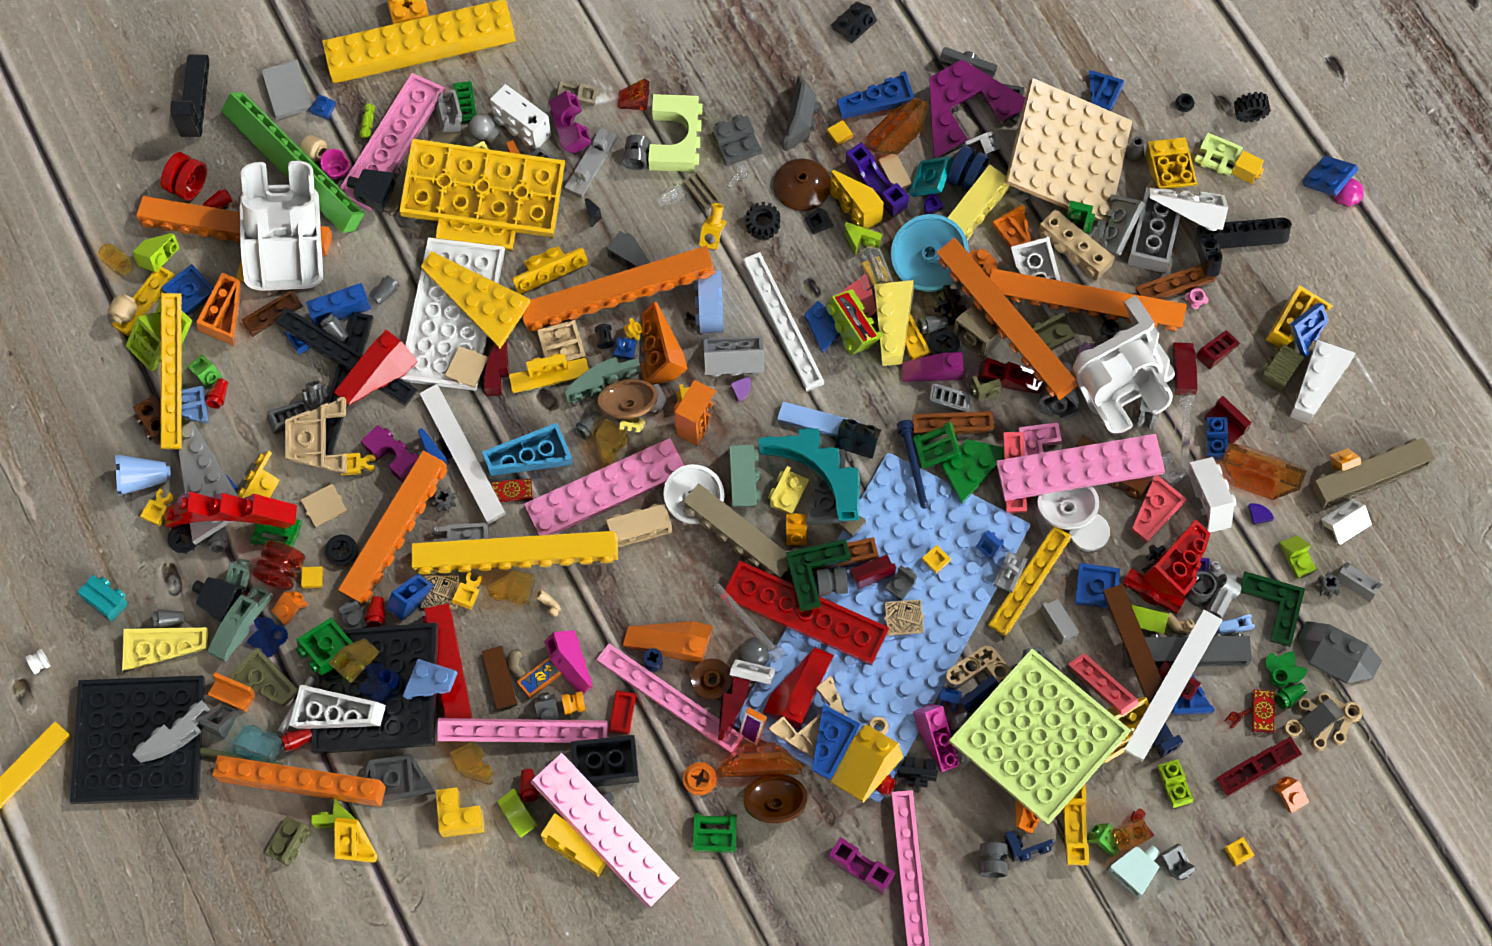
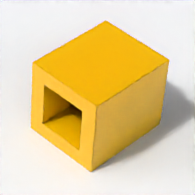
M1243 150L1231 174L1252 184L1255 178L1259 179L1264 171L1261 168L1264 160Z

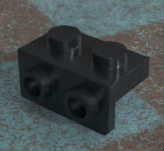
M856 1L831 26L834 31L845 34L848 41L853 43L877 19L871 6Z
M843 419L839 426L834 448L844 449L847 452L873 459L881 429L873 425L858 423L853 419Z

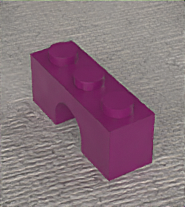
M565 90L550 100V112L554 118L555 129L559 134L560 145L563 150L576 154L592 144L587 127L577 122L573 123L575 116L582 112L578 96Z
M377 425L361 440L362 446L369 454L374 455L377 461L386 454L395 455L396 458L389 465L391 473L403 483L419 457L415 453L410 454L402 441L393 439V434L387 428L382 429Z
M841 837L829 854L828 861L881 895L885 893L894 879L895 872L879 861L873 862L859 852V848Z

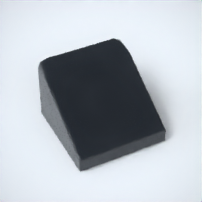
M586 198V211L591 227H593L601 219V210L590 199Z
M818 208L805 218L812 234H817L834 226L828 213L822 208Z

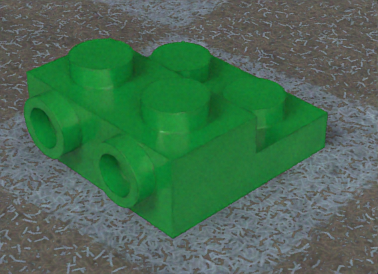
M332 618L327 619L296 639V651L300 658L306 657L313 673L318 671L321 676L338 666L340 659L356 650L354 643Z

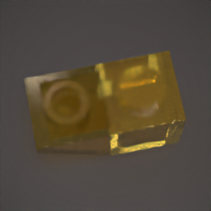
M605 419L595 434L603 468L614 463L617 458V452L620 448L623 449L628 442L627 431L619 429L620 426L608 419Z
M512 571L490 584L487 590L489 596L494 600L503 601V599L511 600L512 603L517 605L529 604L535 579L532 574Z
M364 638L343 647L329 664L352 683L380 652Z
M471 742L450 752L462 777L488 785L493 784L491 779L494 776L489 764L484 765L482 758L485 755L480 746L476 747L474 742Z

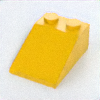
M866 724L851 741L831 779V783L864 803L903 758L899 743Z

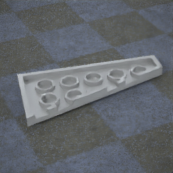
M191 421L181 428V449H178L185 493L190 491L209 497L226 493L239 497L196 424ZM233 521L190 523L192 542L195 545Z

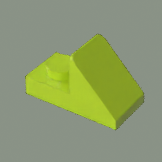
M848 222L845 223L844 235L855 255L861 243L868 248H880L882 243L881 233Z
M1298 535L1279 542L1296 579L1316 572L1317 568L1308 553L1311 547L1309 543Z
M334 798L333 815L330 812H318V815H312L311 824L315 828H335L336 818H355Z

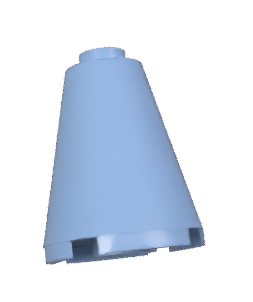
M115 455L118 495L167 482V478H171L170 466H166V462Z

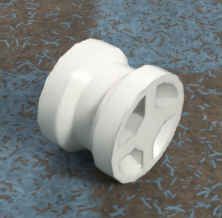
M42 649L37 650L34 655L26 656V660L35 675L41 669L51 667Z

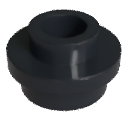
M1187 93L1179 95L1175 101L1176 108L1182 112L1191 111L1195 104L1193 97Z

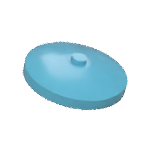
M926 214L909 220L899 229L892 243L891 260L895 272L902 281L914 280V289L922 292H937L943 290L944 285H953L955 282L949 275L951 271L948 268H942L937 261L939 256L936 252L955 237L969 253V245L964 232L954 221L941 215Z

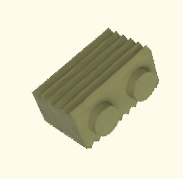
M1284 344L1281 349H1275L1271 356L1273 361L1270 364L1266 363L1260 372L1263 374L1261 382H1264L1279 393L1283 391L1304 359L1303 355Z

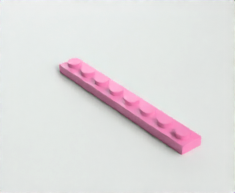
M608 644L596 659L599 664L731 755L744 739L742 734L732 728L723 740H718L720 719L611 644Z
M438 718L437 741L571 743V741L607 738V721Z
M913 790L892 792L907 946H929Z

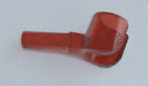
M1249 707L1239 713L1233 711L1224 721L1231 720L1233 723L1230 728H1234L1241 721V718L1252 712V708Z
M1138 808L1136 812L1133 811L1130 821L1135 825H1140L1151 838L1154 834L1143 820L1146 813Z

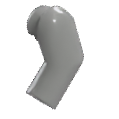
M1213 561L1210 563L1209 573L1215 579L1221 574H1226L1236 581V574L1224 573L1219 562Z

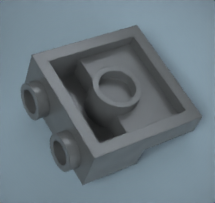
M736 115L732 118V121L727 123L719 121L712 128V136L726 166L762 154L760 145L754 135V129L747 115Z

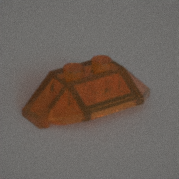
M914 97L910 99V102L894 109L867 135L864 146L868 150L877 153L898 155L923 131L928 101Z
M1232 443L1228 444L1222 460V464L1234 487L1271 500L1300 490L1307 470L1283 458L1249 446Z
M752 743L743 744L742 747H737L718 768V778L765 776L770 774H803V765L781 745H776V743H764L763 746H755Z

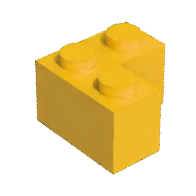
M457 787L436 790L439 832L442 837L485 832L481 806L461 808V797Z

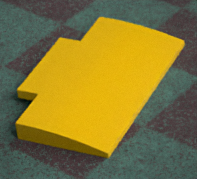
M412 139L400 215L403 217L438 221L436 239L505 247V250L513 251L516 233L554 238L565 160Z

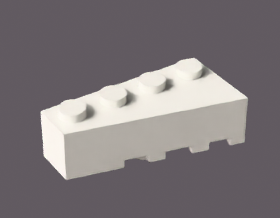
M1317 340L1307 364L1290 418L1309 424L1356 353Z
M300 685L289 726L298 729L380 726L386 705Z

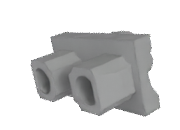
M1007 552L994 581V586L1013 593L1027 559Z

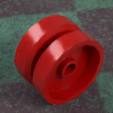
M176 152L167 161L162 171L161 188L171 194H176L186 201H191L197 197L205 184L207 166L204 162L192 159L189 155Z

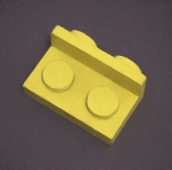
M787 466L785 471L780 472L777 478L779 483L776 489H771L768 499H770V507L785 514H794L809 483V479L791 472V467Z

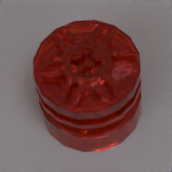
M267 540L260 553L265 560L257 561V567L253 569L252 574L255 578L271 587L292 590L294 586L293 581L297 579V575L293 571L301 570L306 557L292 546L278 541Z

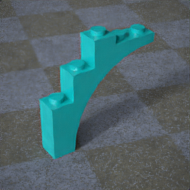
M819 428L799 429L798 436H766L758 439L761 455L779 456L795 460L815 471L827 483L836 501L839 521L859 520V470L853 467L840 468L838 448L826 447L821 449Z

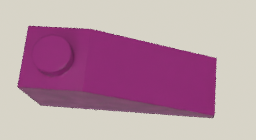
M962 352L940 353L902 362V381L962 380L964 371Z

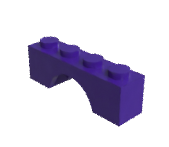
M862 142L846 152L845 164L863 184L874 189L884 202L883 207L892 217L908 207L909 196L898 183H891L884 177L877 167L873 155Z

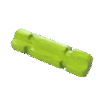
M369 103L364 106L363 112L365 114L362 116V130L359 133L360 138L368 140L371 136L370 129H372L373 113H375V106Z

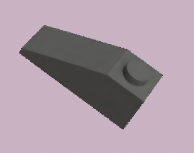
M619 231L607 247L608 257L628 269L650 263L636 239L629 233L625 234Z

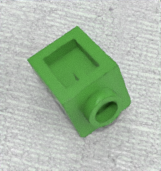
M203 354L187 366L190 372L206 388L212 386L218 378L222 377L214 364Z
M1109 823L1093 826L1087 838L1089 843H1097L1110 857L1117 855L1126 840Z

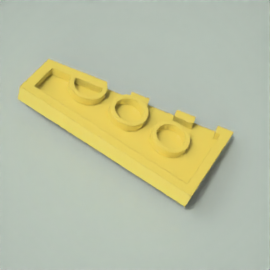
M208 628L124 629L122 670L127 671L208 649Z

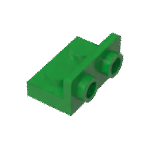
M1071 200L1066 218L1080 229H1083V232L1090 234L1095 214L1092 213L1093 206Z

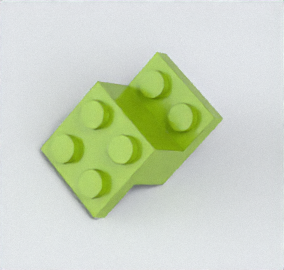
M161 299L155 312L137 317L126 343V347L150 371L156 370L161 360ZM182 310L181 346L192 323V320Z

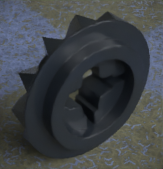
M938 330L930 336L928 346L933 355L957 353L960 341L952 331ZM946 340H948L947 347H944V349L940 350L941 345L939 343L943 344L944 342H946Z
M190 523L172 527L168 533V544L177 553L187 554L189 551H194L198 545L192 542ZM180 533L184 536H188L187 539L189 543L181 541L182 539Z
M344 534L332 537L325 546L326 558L330 563L338 567L340 565H348L349 562L354 561L358 553L357 544L354 539ZM342 545H344L346 552H343L341 557H339V553L335 550H340Z

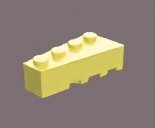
M990 164L948 217L962 229L967 240L972 236L973 230L983 222L987 214L1010 189V186L1005 184L1006 176Z
M914 280L874 284L878 328L883 335L880 339L883 366L898 365L903 362L914 292Z

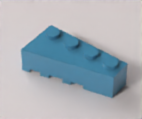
M558 423L482 451L490 476L573 465L571 454Z

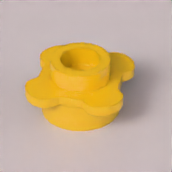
M630 318L628 320L629 323L624 326L625 334L629 339L635 338L638 341L640 340L642 328L638 322Z

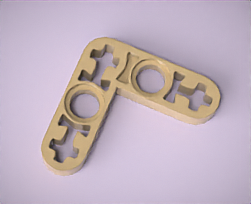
M984 646L951 667L945 675V683L951 688H958L985 670L989 677L993 675L1000 684L1012 670L993 647ZM984 653H985L986 655H987V654H990V655H991L990 659H989V658H985V659L982 660V662L980 663L979 660L982 659ZM968 662L974 663L976 670L973 672L968 671L965 664ZM1002 668L1005 676L998 677L995 675L994 669ZM960 671L962 672L958 680L950 679L952 675L956 676L960 673Z

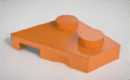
M1024 204L993 221L992 226L1010 249L1013 246L1031 242Z

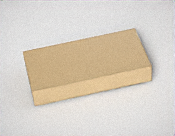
M896 152L878 159V163L888 181L894 184L898 183L903 190L911 187L912 182Z

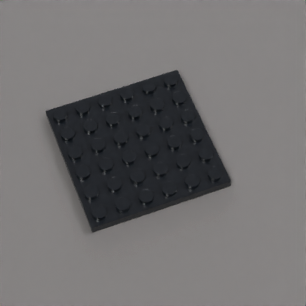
M433 622L342 630L354 643L356 650L338 661L339 665L321 676L317 671L315 673V688L386 705L380 726L312 729L311 752L313 754L435 746L437 693L426 697L423 695L412 697V699H405L403 694L418 659L438 665L439 624Z
M201 675L78 680L70 803L96 804L199 800L203 731L200 723L197 727L201 733L170 754L141 763L132 754L140 743L146 742L151 737L152 732L156 728L165 725L170 730L173 723L177 719L183 718L193 704L199 703L201 700L204 702L205 677Z

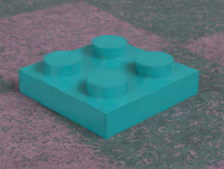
M945 156L920 161L909 194L916 197L941 193L953 159Z

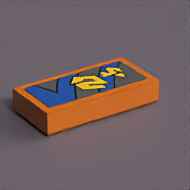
M547 658L518 680L517 684L531 699L563 674L552 663L550 658Z

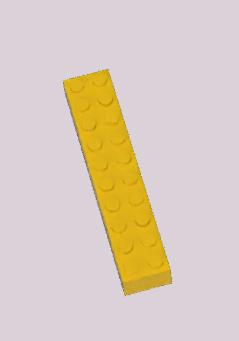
M497 0L322 40L329 72L333 84L504 45L516 42L507 2L506 0Z

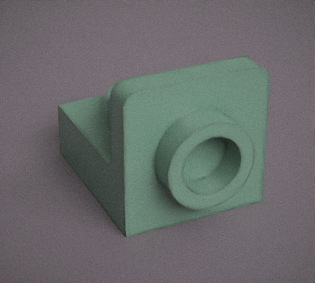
M246 559L230 562L225 581L244 586V591H246L250 574L256 571L257 566L251 565V561Z

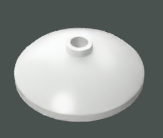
M695 464L685 465L676 469L668 477L663 491L664 502L668 511L679 521L687 524H700L696 517L688 516L682 507L683 501L698 483L722 502L724 501L722 482L709 468Z
M1092 486L1038 496V510L1043 519L1054 527L1067 530L1078 529L1088 525L1096 517L1099 510V497Z

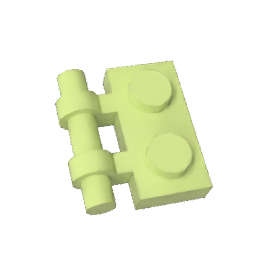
M1207 133L1199 150L1206 155L1202 157L1197 154L1194 162L1201 164V167L1214 169L1220 175L1230 176L1233 169L1226 167L1227 163L1235 165L1243 147ZM1211 157L1221 160V164L1210 160Z

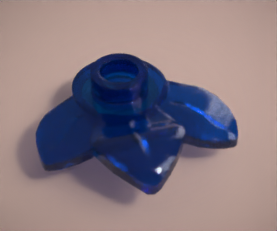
M256 618L254 624L258 631L251 635L247 643L254 648L258 647L267 657H271L277 653L279 646L287 641L288 631L284 626L276 625L271 618ZM277 632H281L282 634L281 638L279 639L275 638V634Z
M369 664L365 666L369 678L359 687V690L366 695H372V701L380 702L388 696L390 689H393L398 684L399 676L394 670L386 669L382 664Z

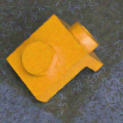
M1349 448L1330 455L1333 471L1338 468L1345 471L1361 464L1360 457Z
M786 514L787 545L807 544V514Z

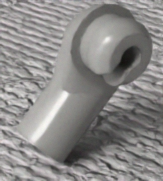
M659 384L653 385L658 395L656 405L650 410L653 413H656L658 410L660 411L666 402V397Z

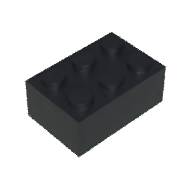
M635 735L571 741L573 765L593 787L639 782Z

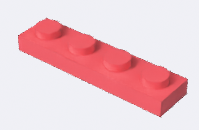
M1024 432L1003 433L1004 459L1025 456ZM1026 497L1005 501L1006 513L1027 512Z
M1085 653L1068 664L1071 672L1121 716L1138 705L1136 697Z

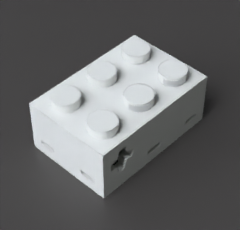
M505 84L490 99L494 121L500 126H505L513 136L521 138L526 146H531L536 150L551 136L548 115Z

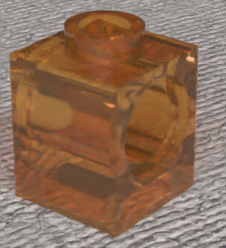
M1144 819L1129 820L1112 829L1119 850L1134 848L1151 839Z

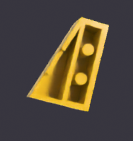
M1299 285L1291 293L1265 340L1280 349L1283 344L1289 345L1295 340L1289 325L1316 303L1323 304L1326 312L1333 305Z
M554 813L541 833L544 845L599 877L606 863L565 819Z

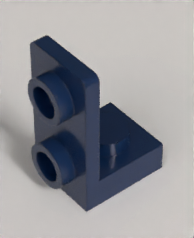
M1164 723L1153 745L1162 758L1178 750L1183 744V740L1180 735L1174 737L1166 723Z
M1014 830L1006 833L1004 836L1013 862L1017 860L1025 862L1032 858L1031 855L1040 853V855L1052 851L1051 848L1055 844L1054 839H1050L1022 850V840L1019 835H1015Z

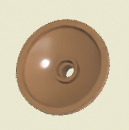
M621 380L610 384L601 391L598 397V405L604 414L612 418L624 420L637 418L648 413L656 405L658 400L657 390L652 384L643 380Z

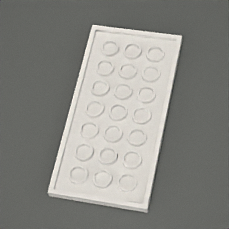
M428 238L423 262L432 251L499 284L505 247ZM421 269L405 345L418 362L400 379L411 383L438 384V386L477 391L479 381L476 387L473 388L465 384H458L457 381L445 377V374L459 346L471 351L476 350L477 353L485 355L488 337Z

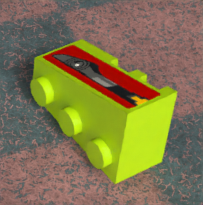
M853 289L832 296L826 302L827 311L832 315L835 321V328L841 334L844 348L849 352L850 356L871 348L883 337L880 331L876 332L871 325L874 323L872 318H867L862 311L865 307Z

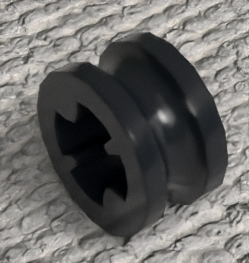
M1114 320L1104 321L1100 330L1101 335H1108L1109 339L1113 338L1119 332L1118 323ZM1107 327H1109V329L1110 327L1114 328L1113 333H1111V331L1108 333L1106 331Z

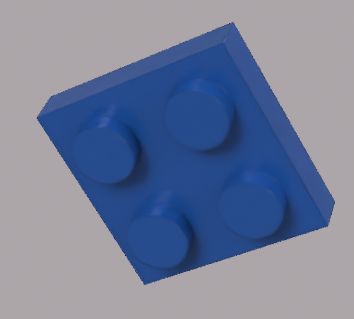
M1325 155L1303 180L1304 187L1337 196L1355 175L1358 168L1356 164Z
M191 264L163 285L161 289L164 293L181 294V310L188 316L209 299L214 287Z
M1079 563L1075 604L1109 609L1103 595V590L1119 585L1120 568Z

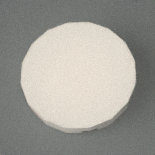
M1097 514L1088 525L1069 530L1070 535H1072L1071 542L1084 552L1101 550L1107 544L1110 537V527L1107 521Z

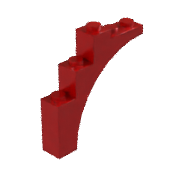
M189 491L180 495L176 503L167 506L164 512L165 526L170 528L194 522L238 521L285 529L295 525L297 505L257 494L241 498L220 493L209 497Z

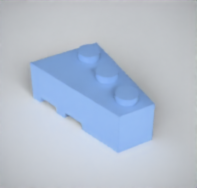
M715 271L716 274L707 279L694 280L695 291L698 290V296H695V308H699V314H695L696 326H700V333L724 332L721 271Z

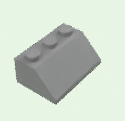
M763 336L704 339L705 375L717 377L721 374L737 376L741 373L757 375L765 372Z

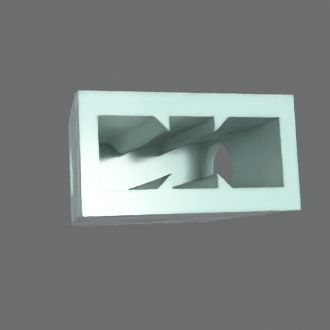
M1150 845L1144 852L1136 846L1112 864L1108 872L1139 899L1159 869V865L1154 860L1160 852L1153 845Z

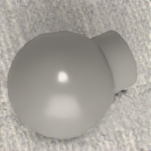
M477 114L469 122L471 135L479 140L486 139L492 143L500 133L495 128L494 120L487 114Z

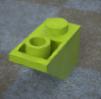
M169 233L144 240L132 253L138 267L157 272L180 247L175 234Z

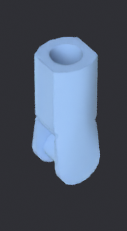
M1248 614L1222 621L1217 633L1227 635L1254 629L1255 625L1251 622L1252 615ZM1243 621L1244 626L1240 627L1238 622Z

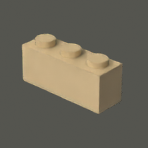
M653 504L643 510L634 509L629 514H616L606 520L608 530L615 531L618 536V547L673 533L665 504Z

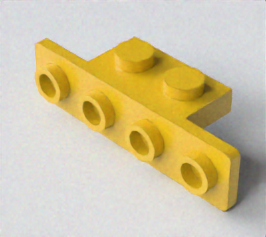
M557 246L523 261L528 271L513 277L512 281L517 293L523 294L586 266L589 262L582 247L564 254L560 247Z
M556 353L547 358H534L526 362L528 370L509 374L512 392L518 393L576 380L589 368L586 358L567 361L565 354Z
M266 451L258 455L254 462L257 465L253 471L250 470L245 478L247 482L244 488L241 487L237 492L239 497L245 498L252 494L271 497L279 479L264 471L263 468L272 452Z

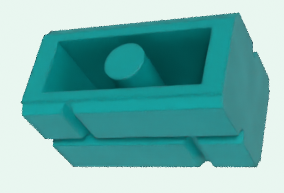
M92 575L86 584L79 589L77 594L113 622L128 605V602L125 600L126 595L118 588L113 590L109 587L111 583L103 576L99 579Z

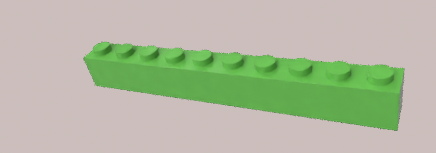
M244 92L230 93L221 110L227 116V119L288 180V163L290 161H303L310 164L313 168L314 189L318 192L320 211L324 217L329 219L336 226V229L342 233L355 231L365 213Z

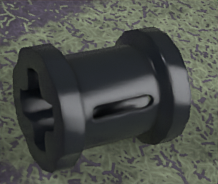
M599 324L595 326L594 331L598 337V348L608 349L614 346V340L611 338L610 332L612 330L611 325Z

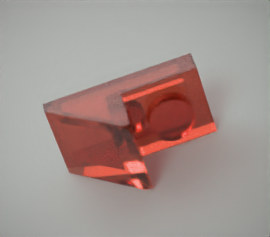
M642 79L620 90L618 108L647 110L650 81Z

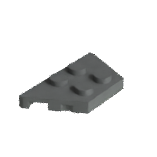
M411 754L369 760L364 778L381 780L386 786L382 802L435 794V790ZM353 803L354 806L364 805V804Z

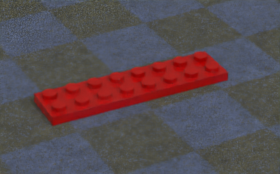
M739 561L722 594V599L871 666L890 628L820 596L821 608L800 612L793 584L742 561Z

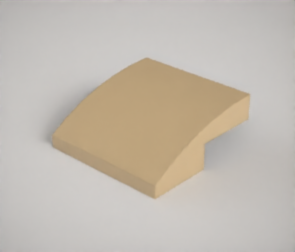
M575 320L537 330L545 358L556 353L565 354L567 361L586 357Z

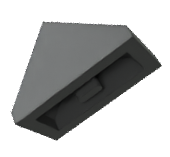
M1330 698L1317 706L1299 723L1314 739L1345 714Z
M220 702L200 720V724L207 732L225 739L239 713V709Z

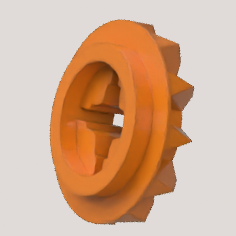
M693 763L687 767L683 774L684 786L693 795L704 796L707 793H711L716 786L717 776L715 770L707 763ZM703 772V779L706 782H701L697 787V781L694 777H699Z

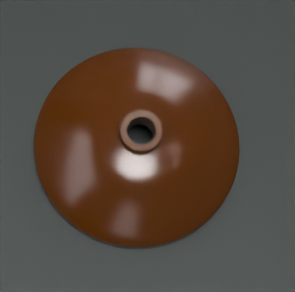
M800 158L788 161L778 169L774 177L773 188L777 199L784 206L792 210L808 211L824 203L830 193L831 182L828 172L821 164L810 159Z
M783 774L765 775L751 782L746 788L743 796L744 807L749 815L761 822L771 824L784 823L796 818L803 812L807 805V791L800 781L791 776Z

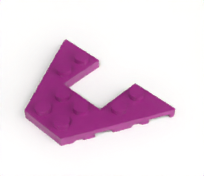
M960 60L929 77L934 158H940L968 141L952 115L951 109L981 93L999 123L1002 124L1022 113L1025 97L964 60Z

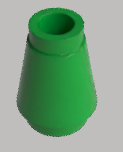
M1302 683L1280 689L1275 694V701L1282 709L1291 708L1307 694V689Z

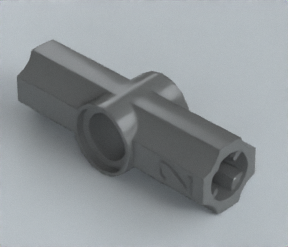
M944 47L941 52L940 64L951 66L960 60H964L990 77L994 78L998 65L979 59L978 55L973 52L966 51L961 53Z

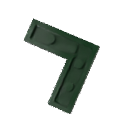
M846 539L786 552L800 612L821 608L812 569L850 561L851 556Z
M1244 571L1240 584V593L1279 604L1270 642L1290 647L1305 588Z

